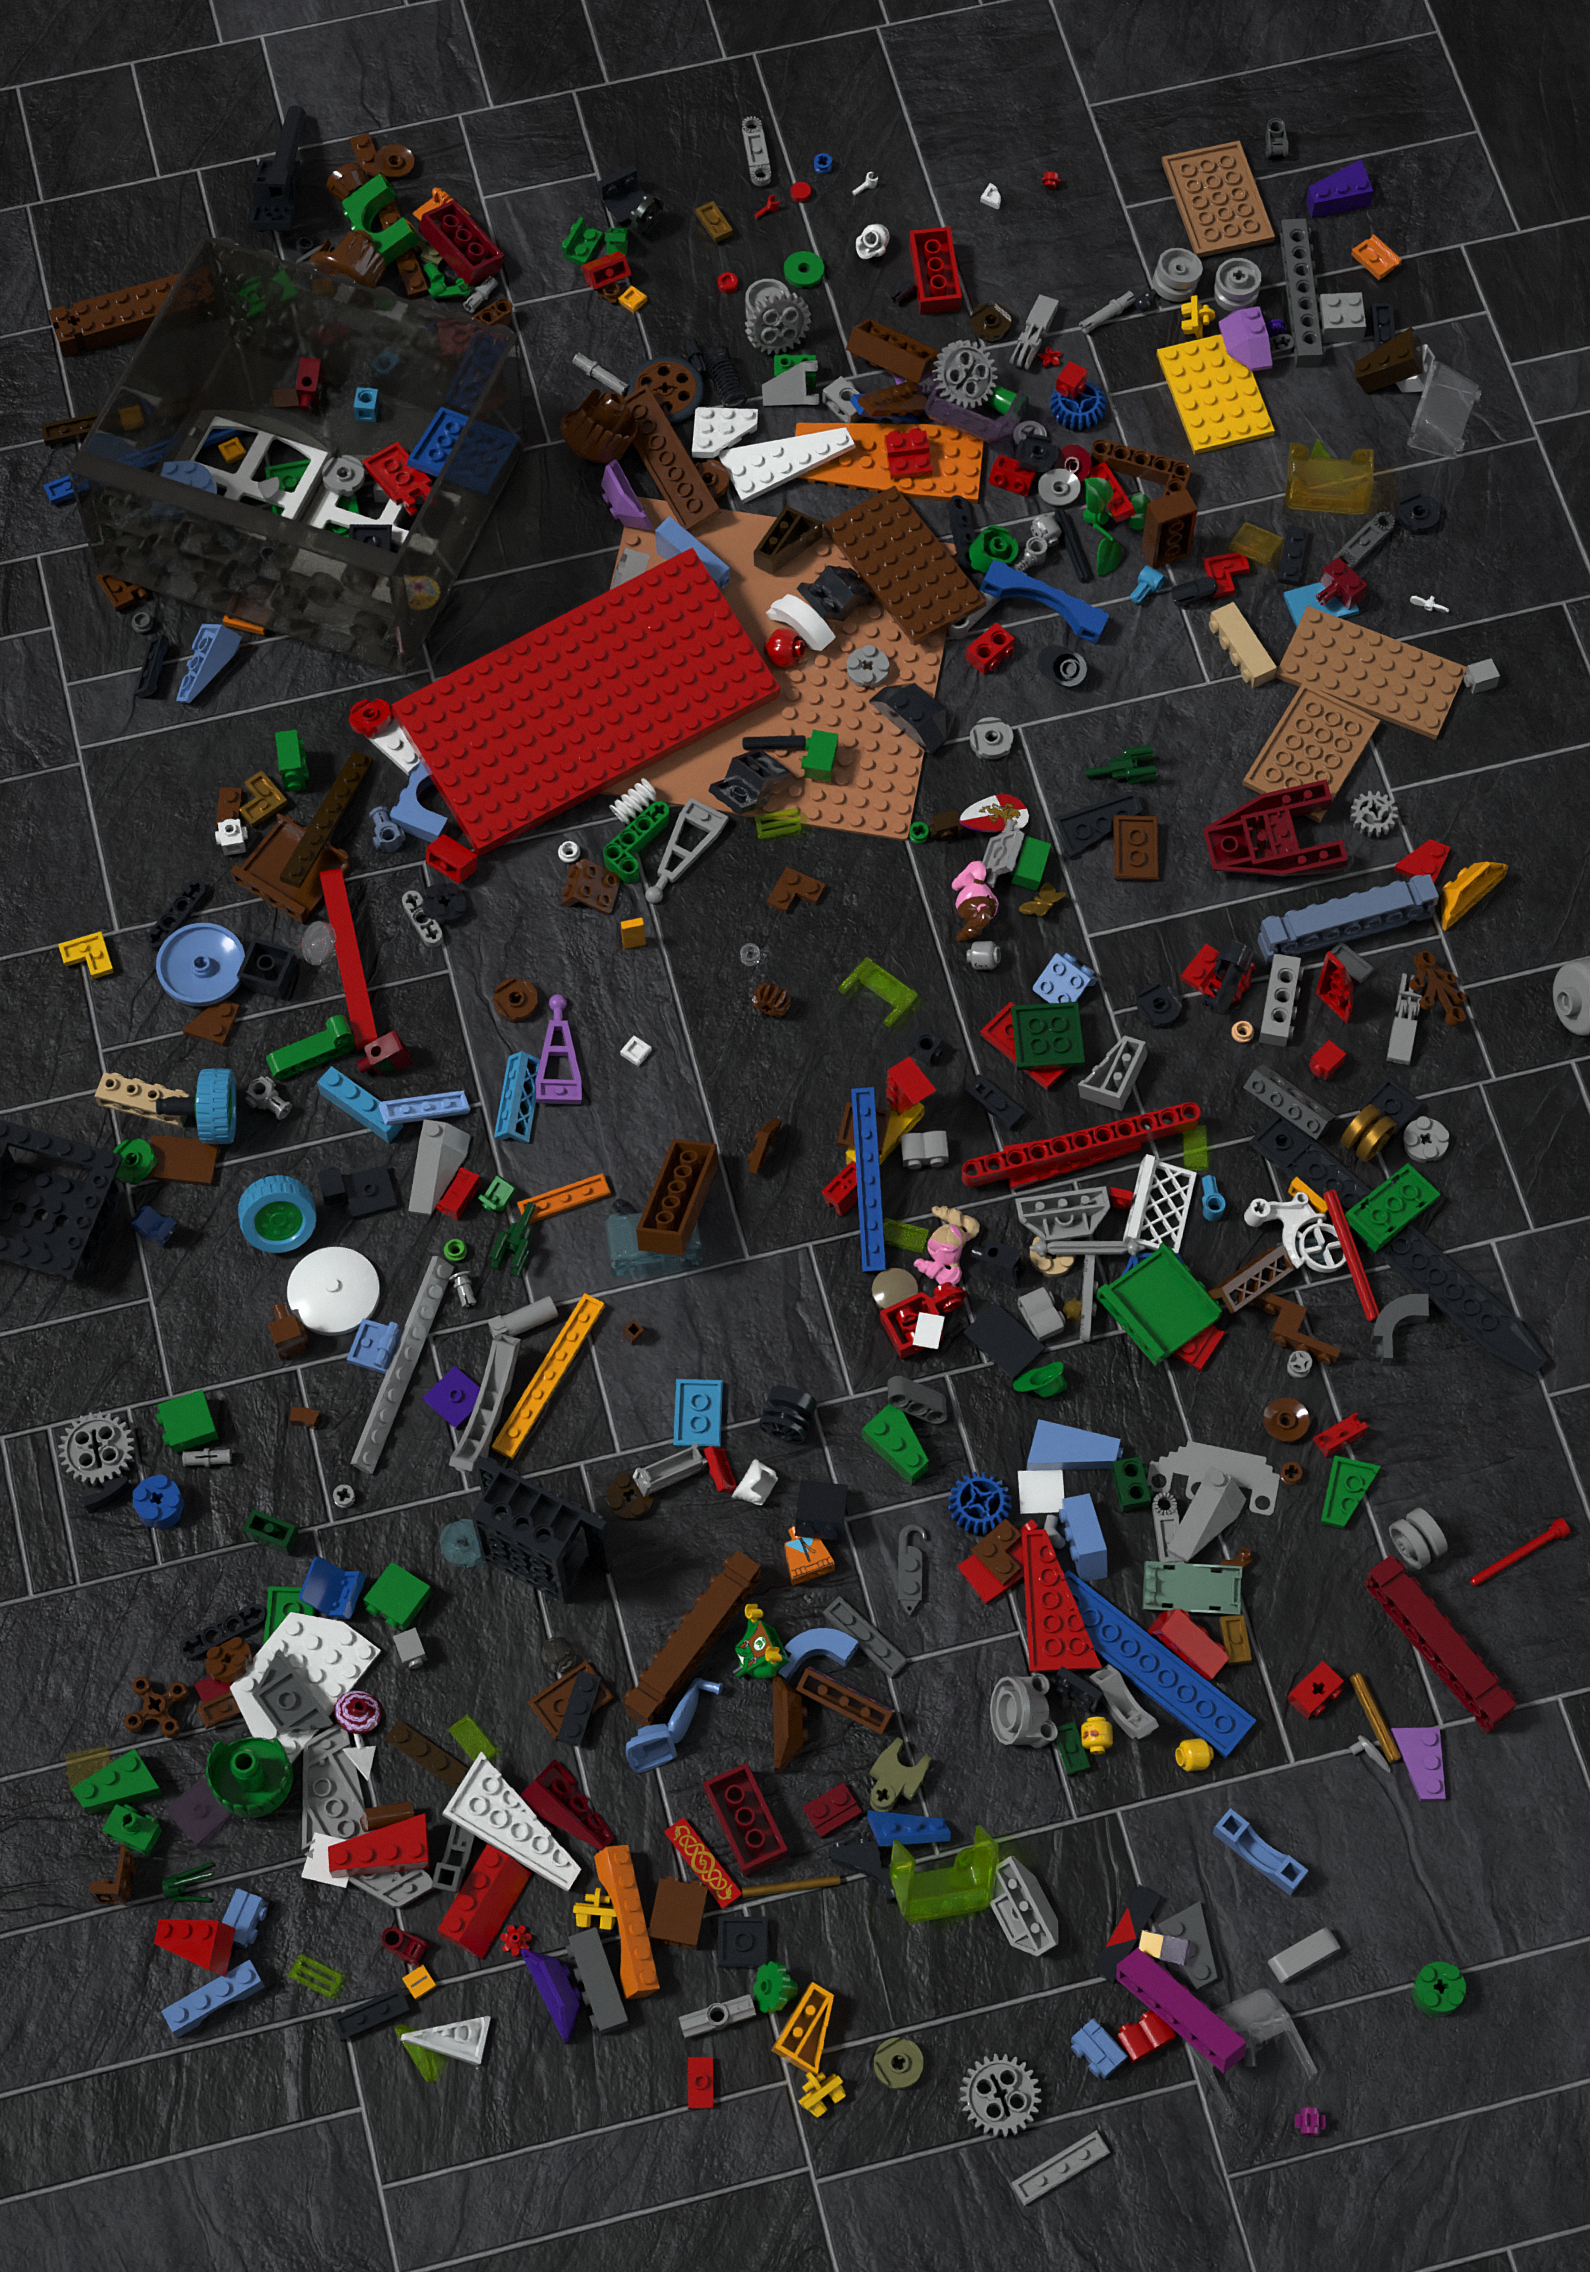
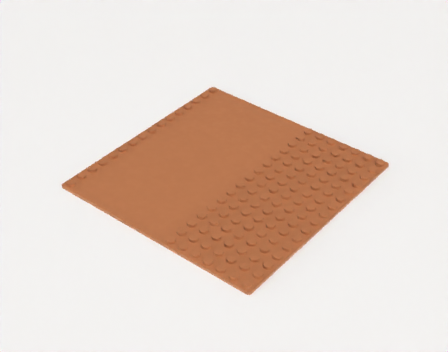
M637 497L653 528L646 530L624 526L614 574L625 547L650 555L646 571L667 561L657 554L656 529L668 516L678 524L679 522L666 501ZM721 509L722 512L699 526L690 534L730 567V582L725 588H721L720 592L780 686L779 697L599 794L618 797L626 794L629 796L628 790L634 789L636 791L635 784L639 783L642 785L641 779L644 778L656 791L657 801L684 807L691 797L718 812L739 815L733 812L726 804L717 800L708 790L712 783L725 779L733 757L753 751L743 749V738L804 735L807 740V737L812 736L813 730L839 734V744L830 782L804 778V769H801L803 756H807L808 750H805V748L761 749L791 771L789 779L774 785L766 806L746 812L740 816L906 841L909 836L925 750L872 706L869 700L884 687L916 683L934 699L947 628L914 646L871 591L875 597L874 601L871 604L859 603L844 621L823 619L836 638L822 651L809 649L804 641V656L802 658L794 657V660H799L794 667L783 669L773 665L768 655L764 654L763 647L775 630L788 628L796 632L801 640L803 638L786 622L769 619L766 612L771 608L772 603L789 594L801 599L812 608L796 589L801 582L814 583L828 565L855 569L826 533L822 524L823 537L772 575L754 566L753 552L777 517ZM940 542L956 564L960 566L955 545ZM859 575V576H858L859 580H860L861 582L865 583V582L863 581V579H862V578L860 577V575ZM865 645H873L876 649L881 650L889 661L887 679L881 685L874 688L864 685L863 687L856 686L847 676L846 661L853 651L863 648ZM866 664L863 669L872 670V665Z

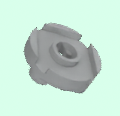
M342 455V458L336 460L335 457L330 459L322 470L324 486L331 492L343 494L346 497L352 496L355 491L361 488L365 481V472L361 462L349 455ZM346 472L348 475L347 477L342 478L339 474H344Z
M865 645L863 648L853 651L846 661L847 676L856 686L877 687L887 679L889 671L888 658L873 645ZM864 665H872V670H864Z
M995 717L979 720L970 732V745L976 756L981 759H998L1009 754L1013 744V731L1011 727ZM989 735H993V738H997L993 742L987 740Z
M1421 1116L1417 1120L1412 1121L1404 1131L1403 1144L1405 1152L1410 1158L1418 1162L1437 1161L1447 1150L1449 1133L1438 1121ZM1427 1136L1432 1143L1427 1142L1424 1145L1421 1143L1422 1138L1420 1137Z

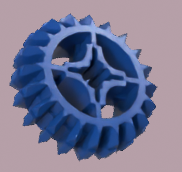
M1092 380L1089 383L1086 382L1084 391L1081 394L1078 393L1074 400L1062 396L1056 391L1055 387L1054 393L1051 395L1050 408L1053 417H1056L1057 423L1063 422V427L1069 425L1071 430L1074 427H1078L1080 431L1082 427H1086L1089 430L1090 425L1096 426L1097 422L1103 418L1106 412L1107 400L1104 391H1100L1099 385L1094 386Z
M974 1472L972 1479L965 1475L963 1478L964 1482L958 1480L956 1481L957 1488H951L952 1495L948 1497V1502L951 1504L948 1506V1510L953 1512L951 1514L952 1520L958 1519V1527L965 1524V1532L973 1528L974 1535L978 1534V1530H982V1533L986 1535L988 1528L992 1531L1003 1519L1008 1520V1511H1011L1012 1508L1009 1502H1011L1012 1498L1010 1495H1006L1009 1491L1007 1487L1001 1488L1003 1485L1002 1480L994 1482V1474L987 1479L985 1472L982 1473L981 1477H978L977 1473ZM978 1488L989 1490V1492H981ZM969 1491L971 1500L966 1503V1506L962 1507L960 1501L964 1494ZM976 1500L980 1503H984V1507L980 1504H976ZM998 1500L999 1508L991 1516L989 1506ZM976 1514L982 1519L973 1518L970 1515Z

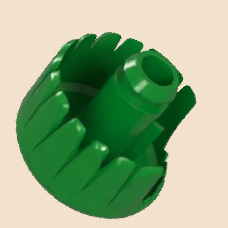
M247 1737L231 1742L228 1746L222 1741L214 1744L213 1752H210L207 1758V1782L217 1802L226 1811L239 1817L257 1818L273 1812L284 1802L292 1786L293 1770L290 1759L277 1738H273V1741L262 1737Z

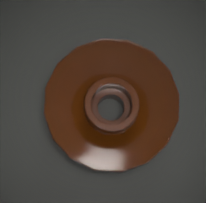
M388 144L381 147L374 157L377 170L390 178L406 176L414 167L412 152L407 147L399 144Z
M1289 1397L1271 1401L1263 1414V1425L1267 1433L1274 1439L1282 1442H1293L1300 1439L1307 1432L1310 1423L1309 1413L1305 1406L1298 1400ZM1287 1420L1289 1425L1285 1426L1281 1421Z

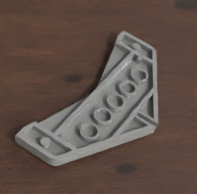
M338 1724L307 1741L303 1748V1852L310 1849L311 1844L315 1843L316 1839L312 1840L314 1833L345 1840L366 1834L360 1824V1818L365 1811V1805L356 1766L342 1750L343 1748H351L349 1735ZM314 1849L304 1855L313 1859ZM423 1869L349 1876L348 1882L396 1909L408 1905L434 1889L431 1887L432 1879Z

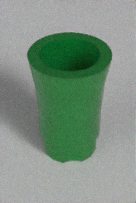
M996 385L995 388H990L993 395L987 396L988 401L984 403L1005 415L1012 422L1018 423L1027 411L1029 397L1017 394L999 385Z

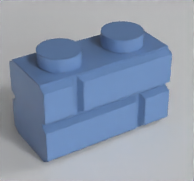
M237 1888L222 1923L236 1928L233 1944L247 1949L249 1943H254L258 1932L255 1929L259 1920L263 1921L268 1908L265 1906L266 1902L263 1898Z
M1094 2018L1081 2028L1070 2041L1073 2044L1071 2046L1073 2052L1079 2058L1084 2056L1090 2063L1088 2065L1090 2071L1096 2077L1101 2075L1103 2079H1106L1128 2057Z

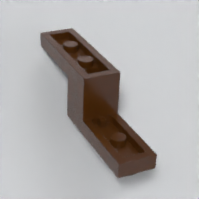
M1246 1284V1290L1253 1292L1254 1286ZM1263 1291L1245 1304L1248 1306L1255 1305L1271 1315H1279L1270 1340H1273L1276 1345L1281 1347L1287 1346L1295 1349V1351H1305L1310 1356L1317 1358L1320 1363L1335 1366L1341 1349L1298 1332L1306 1314V1307Z

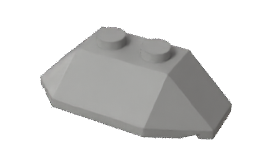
M1106 1186L1015 1199L1019 1221L1044 1242L1091 1236L1110 1209Z
M1010 1856L994 1866L991 1871L989 1903L1011 1946L1032 1955L1040 1956L1058 1945V1920L1036 1877L1014 1856Z

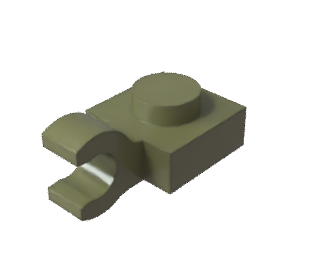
M420 238L421 241L412 247L413 251L421 254L422 261L426 263L434 262L439 269L444 259L430 243L427 245Z

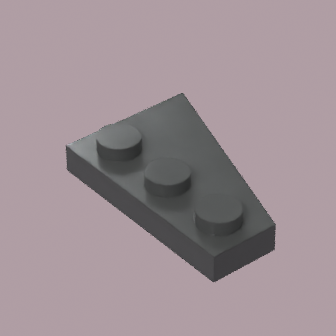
M1200 1901L1158 1924L1159 1931L1195 1992L1217 1980L1218 1977Z

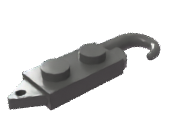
M917 1524L905 1526L899 1534L898 1602L902 1604L909 1617L918 1603L922 1601V1553L918 1548L908 1546V1535L912 1531L919 1532L923 1540L927 1539L926 1531Z

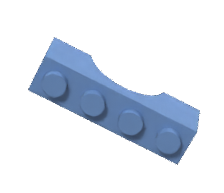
M1231 1808L1214 1828L1212 1834L1289 1896L1292 1895L1306 1877L1308 1870L1290 1855L1282 1854L1270 1847L1254 1832L1250 1823Z
M248 1960L227 1972L226 1978L220 1976L163 2009L161 2012L172 2033L178 2038L199 2026L203 2019L220 2007L237 2000H244L265 1986L253 1964Z

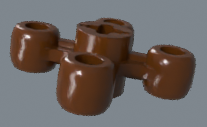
M136 1678L132 1683V1689L137 1696L143 1698L144 1707L140 1712L130 1713L125 1717V1728L130 1733H138L143 1729L147 1721L154 1720L161 1724V1731L166 1738H176L181 1732V1726L176 1719L169 1716V1708L173 1703L183 1702L187 1699L189 1695L187 1686L182 1682H175L170 1686L166 1694L159 1695L153 1693L152 1684L148 1678ZM141 1685H145L143 1689H139ZM178 1690H182L180 1694H175ZM153 1703L160 1707V1712L153 1708ZM133 1721H137L135 1725H131ZM170 1726H174L173 1730L168 1731Z

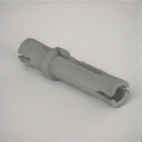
M1128 291L1117 300H1111L1109 305L1092 316L1079 322L1080 328L1085 327L1081 329L1082 332L1087 334L1114 315H1120L1122 310L1135 303L1136 298H1130L1134 294Z
M580 352L578 355H575L572 364L584 370L587 376L596 378L622 397L626 394L629 387L628 384L599 366L598 362L588 359Z

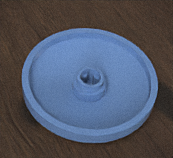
M212 923L190 924L172 933L162 944L156 960L157 975L165 992L176 1001L190 1006L213 1005L228 998L240 986L241 983L237 978V973L244 960L245 953L238 938L228 929Z

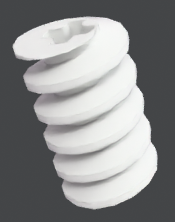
M644 778L641 779L642 785L639 783L635 784L636 791L629 789V796L623 794L621 796L622 801H615L616 807L609 806L616 817L628 825L631 823L629 820L630 816L636 819V811L642 814L644 812L642 806L644 805L647 808L650 806L649 800L657 802L656 791Z

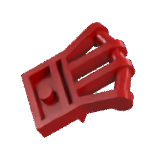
M1205 944L1181 974L1180 979L1202 994L1216 997L1210 990V986L1219 991L1222 984L1216 980L1217 976L1214 973L1219 951ZM1251 962L1247 973L1243 974L1231 1004L1239 1002L1242 998L1241 994L1251 986L1250 980L1252 972L1256 969L1255 963Z

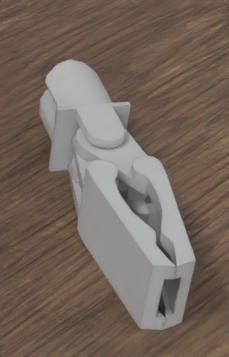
M1039 295L1026 320L1025 332H1022L1017 340V346L1009 361L1011 365H1014L1018 358L1017 367L1022 368L1025 363V369H1029L1033 358H1036L1042 338L1045 339L1059 306L1058 300Z
M1403 973L1395 1010L1398 1013V1017L1395 1016L1386 1059L1388 1062L1409 1065L1417 1026V1020H1414V1016H1418L1419 1000L1422 998V989L1417 993H1413L1414 990L1409 986L1408 992H1404L1407 978L1406 973ZM1411 975L1410 981L1415 977V975Z

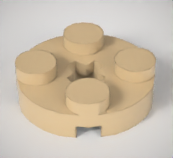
M1038 1236L1034 1238L1032 1245L1039 1242L1041 1238ZM1030 1250V1262L1033 1268L1047 1277L1065 1275L1075 1262L1076 1255H1056V1259H1052L1051 1256L1046 1254L1040 1257L1035 1251Z

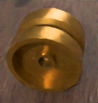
M1373 1104L1366 1106L1354 1118L1340 1140V1143L1348 1149L1357 1147L1356 1155L1364 1162L1371 1160L1383 1148L1397 1127V1123L1388 1116L1380 1119L1381 1110Z

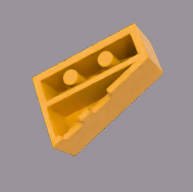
M814 1982L808 1985L771 2051L804 2072H811L813 2076H816L819 2070V2062L834 1995Z

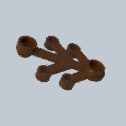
M1429 951L1418 952L1414 956L1417 971L1415 977L1409 982V986L1412 990L1418 992L1425 985L1423 981L1425 973L1429 979L1426 993L1419 1000V1005L1424 1010H1429L1435 1004L1434 996L1436 993L1447 1012L1445 1017L1446 1023L1452 1027L1459 1026L1466 1019V1015L1457 1006H1461L1467 1000L1464 992L1451 987L1457 981L1456 976L1436 965V959ZM1447 994L1451 996L1452 1002L1457 1006H1453L1451 1004Z

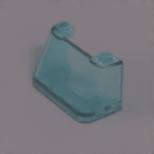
M643 1213L629 1215L613 1214L604 1222L612 1277L624 1276L623 1271L629 1266L630 1270H635L634 1265L674 1259H680V1263H683L685 1259H690L692 1265L703 1264V1252L697 1222L684 1256L638 1250L636 1229Z

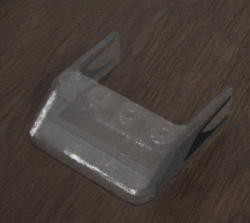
M1259 1989L1212 2011L1216 2016L1223 2018L1227 2026L1234 2032H1238L1243 2036L1246 2041V2049L1282 2032H1286L1310 2080L1317 2075L1318 2071L1290 2015L1271 1990ZM1188 2043L1225 2120L1230 2118L1233 2112L1213 2073L1212 2068L1214 2065Z

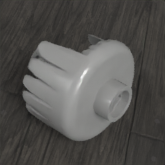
M1590 958L1572 961L1563 965L1556 974L1553 983V1001L1559 1019L1569 1031L1580 1036L1590 1035Z

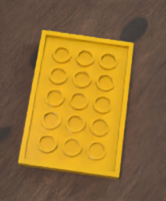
M1221 334L1157 349V357L1194 455L1274 435L1275 430L1252 371L1227 354Z

